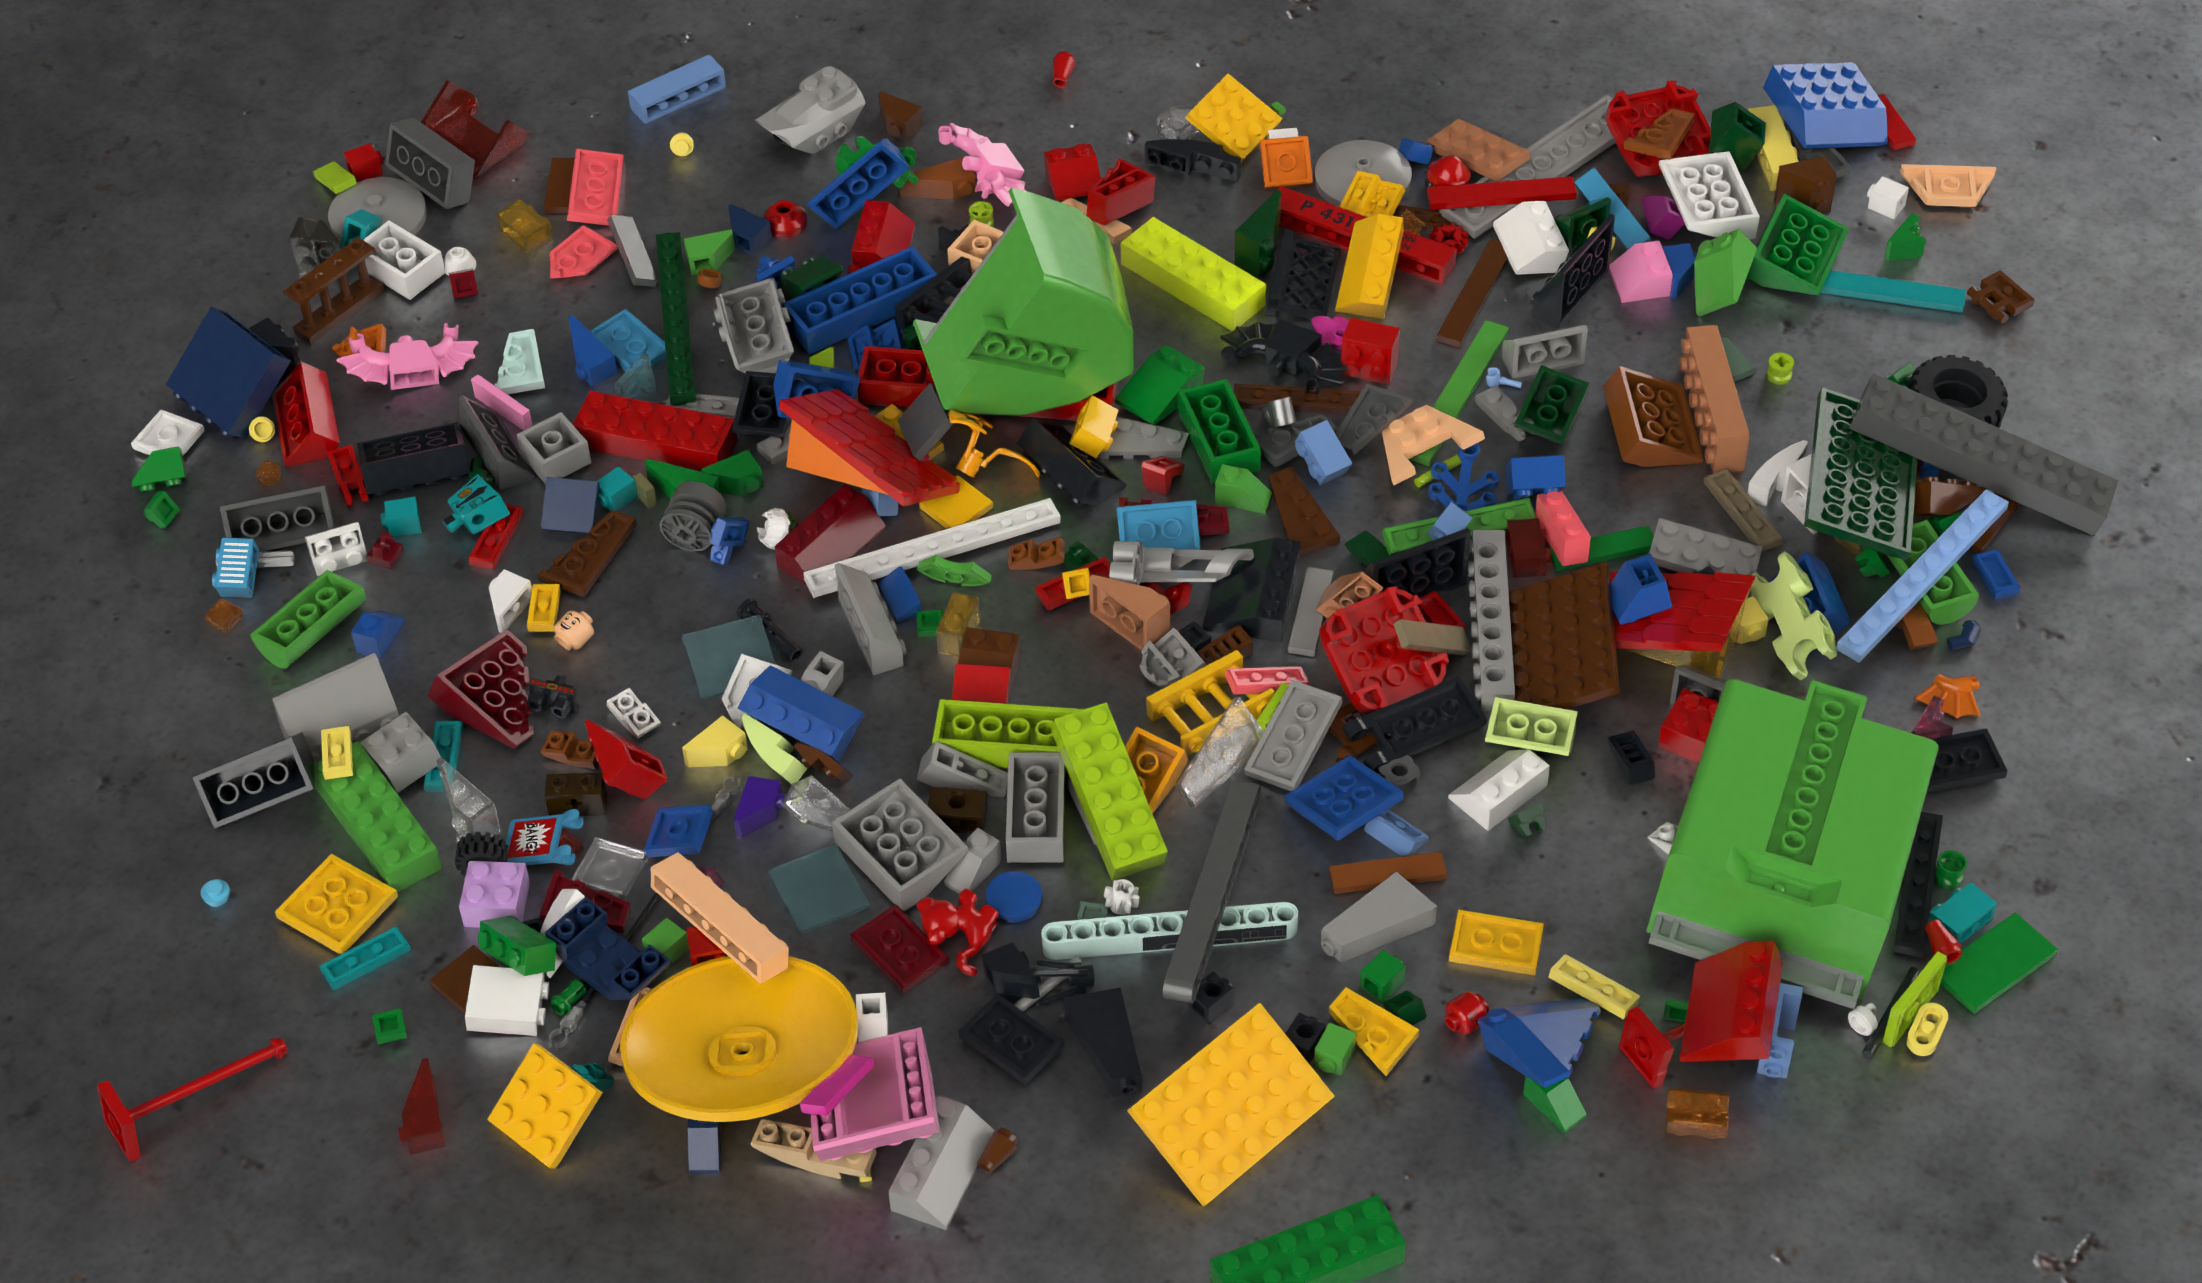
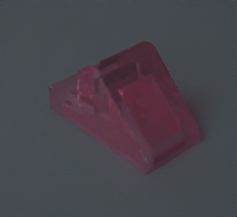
M1933 696L1911 732L1912 734L1928 739L1952 735L1953 727L1942 722L1945 716V712L1942 711L1943 699Z

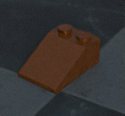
M967 627L960 649L958 664L1010 667L1009 700L1021 658L1020 634Z

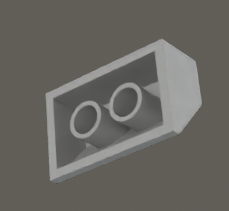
M1576 325L1503 340L1502 360L1511 379L1535 375L1538 373L1541 365L1554 370L1583 365L1588 327L1587 325Z

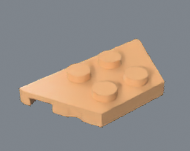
M1901 164L1900 168L1901 176L1928 206L1976 207L1996 173V167Z

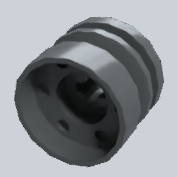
M695 481L683 482L677 486L659 523L660 531L670 543L683 550L703 551L710 546L713 524L717 521V518H723L727 509L726 501L713 487Z

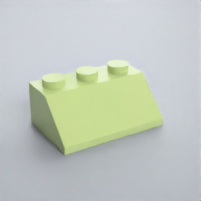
M1495 697L1485 742L1569 756L1572 750L1578 711Z

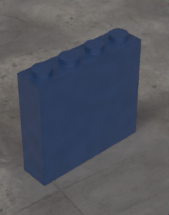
M210 307L166 385L174 391L173 395L176 398L189 402L188 407L199 414L203 413L205 421L214 426H219L221 428L220 432L223 435L232 439L234 436L245 439L249 433L250 423L261 413L291 360L228 312Z

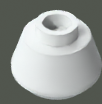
M453 247L447 251L443 264L445 273L448 276L450 272L471 268L475 270L476 260L466 248Z

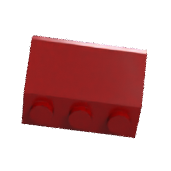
M866 200L851 249L852 264L859 265L861 269L909 248L915 230V222L890 202Z

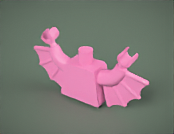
M953 123L949 124L950 127L940 126L938 135L941 144L947 145L952 142L954 146L970 155L963 158L962 166L964 170L975 173L978 179L975 192L982 191V198L987 199L989 194H995L1008 207L1013 203L1008 192L1010 188L1025 191L1024 186L1026 182L1020 180L1025 170L1005 143H991L988 137L975 133L971 128L959 127Z
M448 323L444 324L441 342L432 347H429L425 340L413 341L412 337L404 335L398 339V343L390 345L389 352H377L366 346L363 334H357V340L349 338L351 351L356 354L337 358L336 361L346 367L347 374L357 375L364 382L375 381L386 385L390 371L391 390L439 384V372L443 377H447L451 372L463 370L465 363L475 358L473 350L479 343L478 341H456L458 340L459 325L456 324V327L449 328Z

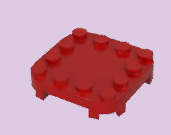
M1667 81L1665 87L1629 95H1626L1624 90L1617 92L1610 101L1605 114L1607 126L1625 162L1637 177L1663 174L1659 166V160L1666 159H1659L1656 156L1625 150L1624 141L1628 138L1634 139L1637 137L1638 131L1641 129H1648L1653 126L1654 120L1670 109L1695 114L1694 123L1671 159L1711 154L1709 153L1711 128L1696 101L1698 93L1694 88L1688 90L1683 86L1676 85L1677 81Z
M1397 586L1387 588L1383 592L1345 608H1340L1329 616L1319 629L1322 645L1348 699L1361 714L1372 713L1437 686L1443 681L1442 679L1446 674V664L1449 663L1446 652L1441 654L1401 648L1394 623L1401 619L1418 622L1426 621L1418 607L1422 602L1417 595L1412 596L1405 590L1397 589Z

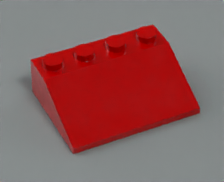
M1775 941L1744 942L1695 963L1679 1057L1681 1062L1769 1059L1783 961Z

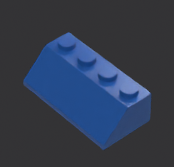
M884 138L811 199L807 205L831 226L838 229L864 207L866 200L871 201L910 167L901 151L887 138Z
M771 665L749 685L737 709L755 720L802 744L818 749L837 762H840L865 716L864 712Z

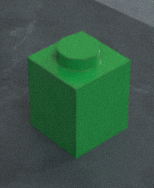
M1383 949L1360 971V988L1382 1004L1405 983L1406 965L1403 964L1400 958L1390 955Z

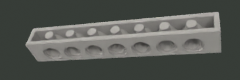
M1472 530V541H1470L1469 557H1472V561H1468V577H1473V581H1469V597H1474V601H1470V617H1475V622H1471V638H1476V642L1472 643V658L1477 659L1478 662L1473 665V679L1479 680V684H1475L1474 698L1475 701H1480L1482 712H1492L1495 697L1515 701L1505 530Z

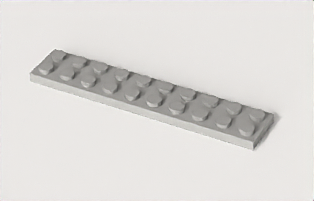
M1606 95L1527 148L1526 150L1530 152V159L1498 182L1566 177L1615 144L1616 142L1605 119L1609 103L1613 98ZM1484 177L1475 184L1490 183L1496 181ZM1519 204L1440 209L1439 213L1451 223L1457 224L1458 227L1462 226L1463 230L1475 239L1493 227V222Z

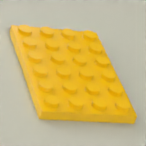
M1258 1003L1127 1111L1200 1204L1205 1206L1335 1096L1262 1004Z

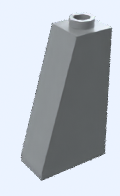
M1395 872L1325 925L1321 930V946L1329 956H1334L1342 963L1431 927L1436 923L1437 905L1398 872Z

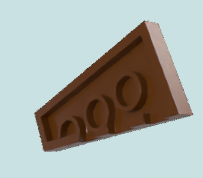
M612 510L590 529L589 535L583 539L579 538L574 542L569 552L564 556L560 554L553 560L554 564L549 569H542L537 574L538 581L546 584H560V589L585 597L636 527V518Z

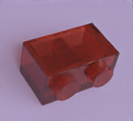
M1539 518L1507 520L1506 543L1513 578L1543 576L1546 573V564L1551 563L1550 549L1545 548L1544 545L1547 541L1546 530L1541 529Z

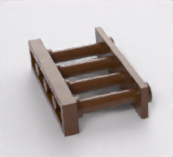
M357 237L283 291L285 296L300 305L303 320L293 326L295 335L312 345L385 291L384 284L368 274L365 259L376 252L373 246ZM356 266L359 279L349 285L346 273ZM338 280L340 293L331 299L328 286ZM319 293L322 306L312 312L309 299Z

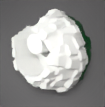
M774 508L764 512L762 516H765L768 520L765 521L764 527H757V532L759 533L760 542L766 545V547L775 550L774 546L797 527L798 524L791 513L783 509Z

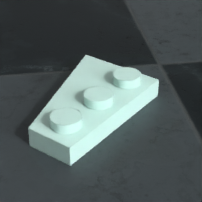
M534 329L509 333L503 353V363L498 371V381L494 386L507 395L545 388Z

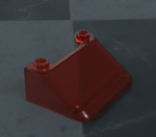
M446 80L421 123L475 160L472 179L475 180L520 149L526 143L531 133L509 120H506L499 133H496L472 117L479 109L476 96L455 83Z

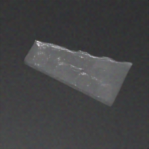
M1240 697L1232 700L1175 785L1190 808L1198 806L1249 761L1264 733Z

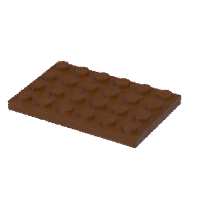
M1606 562L1509 592L1515 701L1570 709L1620 694L1610 573Z

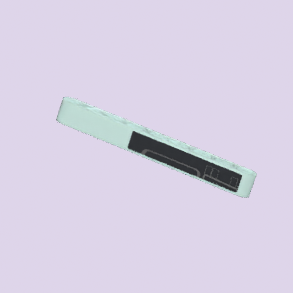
M1289 902L1225 907L1213 946L1291 939L1296 935L1298 929L1297 907ZM1188 910L1051 922L1046 924L1041 932L1042 951L1051 960L1073 959L1075 956L1086 958L1175 950Z

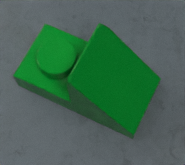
M1911 213L1887 242L1884 259L1890 261L1923 256L1926 239L1920 236V216Z

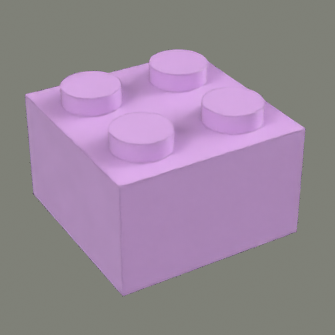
M469 861L459 904L464 927L480 928V921L505 916H512L520 922L523 921L530 886L525 863Z

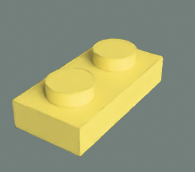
M344 726L321 730L322 764L325 780L353 776L350 727Z

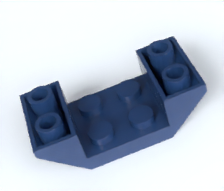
M587 897L583 898L545 932L547 938L556 942V952L566 967L609 1000H631L671 964V960L650 944L640 951L607 926V912Z

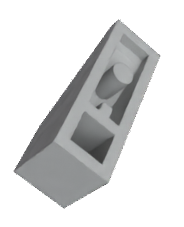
M935 741L921 758L917 780L932 787L976 789L987 791V796L1003 798L1006 795L1008 785V772Z

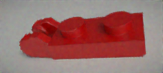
M348 445L327 451L340 493H343L347 507L353 505V499L349 493V490L358 488L360 499L363 502L369 501L363 475L353 446Z

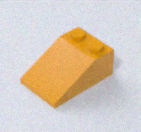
M1136 726L1125 748L1153 814L1176 784L1188 762V758L1184 749Z

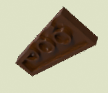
M1292 466L1269 474L1268 482L1275 504L1279 510V517L1285 529L1286 539L1300 541V557L1340 543L1339 533Z

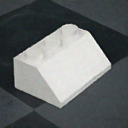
M1546 201L1522 202L1493 222V227L1516 275L1556 273L1560 264L1565 263L1569 249Z
M1530 749L1509 750L1450 793L1448 799L1489 831L1548 786L1550 765Z

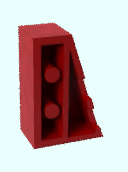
M1119 158L1116 161V166L1109 168L1107 175L1104 178L1101 177L1088 190L1086 216L1095 220L1098 224L1107 225L1152 203L1154 200L1156 176Z

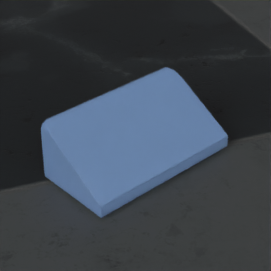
M1389 809L1367 822L1364 827L1366 833L1401 857L1413 855L1429 839L1425 833Z

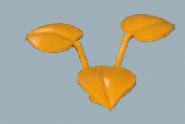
M954 410L949 411L950 423L965 424L972 430L967 450L956 466L957 469L974 478L980 466L986 468L993 458L1002 454L1025 462L1039 479L1040 473L1028 458L1007 448H998L985 460L982 459L984 453L975 449L980 432L985 435L987 434L982 428L983 424L991 429L994 426L978 414H964Z

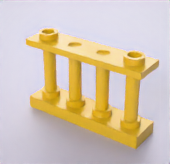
M1236 650L1146 697V714L1152 722L1161 717H1166L1181 735L1180 748L1184 749L1186 754L1189 755L1198 752L1211 742L1258 718L1275 694V691L1271 688L1261 694H1245L1250 700L1239 706L1220 688V686L1227 683L1225 678L1226 670L1243 668V656ZM1206 693H1211L1227 712L1214 718L1197 698ZM1188 705L1204 724L1191 730L1174 710Z

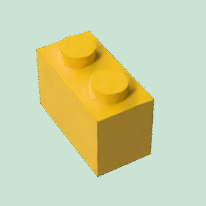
M1091 395L1079 412L1069 444L1094 458H1097L1102 450L1106 452L1113 441L1110 435L1113 434L1118 425V421L1115 420L1118 409Z

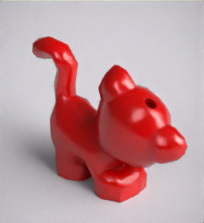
M966 888L959 894L958 906L947 900H934L931 897L920 899L916 904L921 913V921L927 933L928 942L931 945H938L944 942L945 939L953 937L959 929L962 930L970 945L956 955V966L966 975L972 977L977 975V967L967 963V960L976 955L989 942L992 931L998 925L995 921L998 918L996 909L985 904L979 911L976 910L974 903L978 897L973 891Z

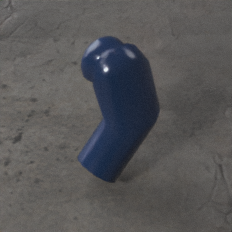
M1965 621L1962 624L1963 630L1961 635L1947 638V647L1950 651L1975 645L1980 634V626L1976 621Z

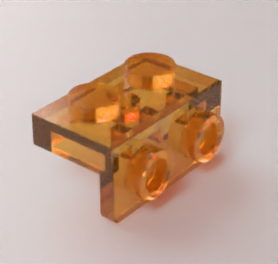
M1669 1088L1666 1107V1132L1679 1136L1688 1134L1699 1135L1709 1139L1727 1138L1729 1094Z

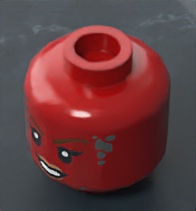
M1470 991L1463 992L1446 1004L1445 1023L1453 1032L1457 1031L1462 1035L1471 1034L1480 1028L1478 1019L1488 1014L1489 1006L1480 994H1474Z

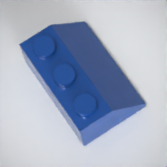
M779 360L773 384L778 416L790 418L779 409V403L782 399L839 389L855 400L860 377L848 370Z
M1806 552L1796 560L1801 569L1808 575L1813 586V590L1803 596L1811 614L1818 610L1825 616L1834 635L1850 625L1851 621L1826 563ZM1775 575L1773 578H1771V579L1768 581V583L1771 582V581H1773V580L1777 577V575Z

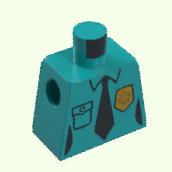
M476 475L448 499V504L453 513L442 520L450 533L464 525L472 534H476L505 518L510 512L501 496L479 475Z

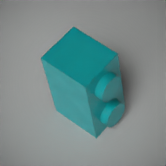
M1970 882L1962 889L1957 888L1944 904H1937L1929 914V917H1931L1930 922L1940 920L1943 926L1962 945L1993 920L1997 902Z

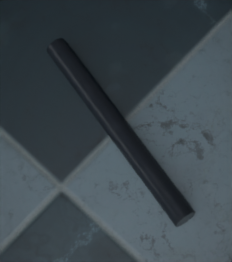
M1910 967L1879 1021L1877 1029L1874 1030L1862 1051V1055L1865 1058L1872 1059L1883 1041L1891 1008L1920 974L1921 971L1918 968Z

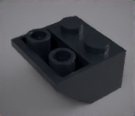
M266 318L249 327V329L291 360L279 380L284 381L297 365L302 362L297 353L299 346L294 338H289L279 324L275 325L269 318Z

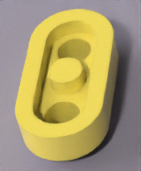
M1926 1003L1920 1007L1906 1041L1907 1047L1912 1053L1919 1056H1927L1936 1050L1948 1021V1012L1943 1006L1937 1003Z

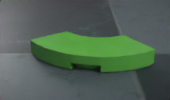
M938 555L920 561L917 566L919 572L943 583H946V580L951 583H961V586L985 585L990 583L992 577L990 573L974 562L955 563L945 560Z

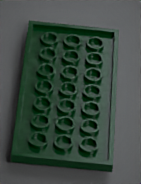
M1822 387L1817 399L1804 526L1814 531H1820L1837 537L1840 540H1846L1867 549H1873L1888 554L1891 557L1907 561L1911 554L1918 458L1849 429L1859 399Z

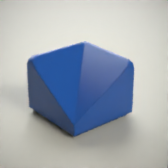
M1404 138L1401 141L1399 151L1407 160L1429 164L1434 148L1423 142Z

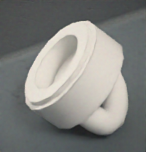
M1869 1003L1865 1007L1856 1006L1848 1014L1851 1027L1861 1035H1870L1878 1027L1876 1019L1877 1008L1873 1003Z

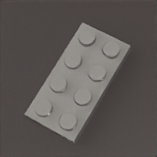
M1659 518L1649 554L1652 555L1657 566L1677 572L1693 573L1696 570H1702L1711 566L1715 572L1752 575L1757 571L1762 546Z
M1292 680L1244 768L1245 775L1289 791L1298 788L1343 703L1342 697Z

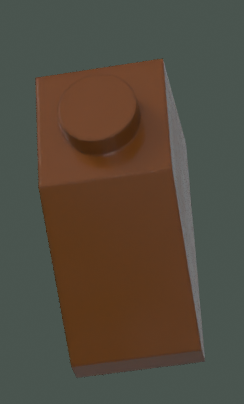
M882 91L879 93L880 113L887 134L908 141L923 125L921 106Z

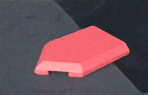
M583 225L550 251V278L585 276L618 250V246L616 243Z

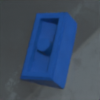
M902 566L896 568L878 583V587L896 623L916 617V611H921L920 600Z

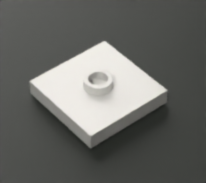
M161 409L131 442L134 450L148 455L152 451L179 446L182 450V455H184L205 430L203 424Z

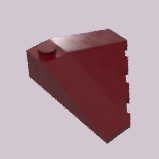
M508 629L436 675L427 696L447 714L513 749H516L532 738L534 734L533 725H528V716L531 715L532 711L528 708V695H526L525 690L529 683L528 667L523 665V658L527 655V646Z

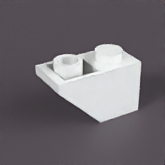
M885 992L856 994L858 1042L887 1036L888 1012Z

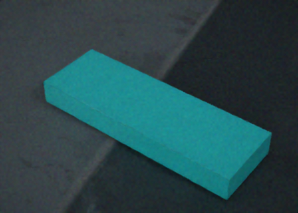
M435 721L432 741L443 762L426 773L424 781L425 792H453L464 728L462 721Z
M395 926L319 965V968L332 990L335 991L410 952L411 948L399 928Z

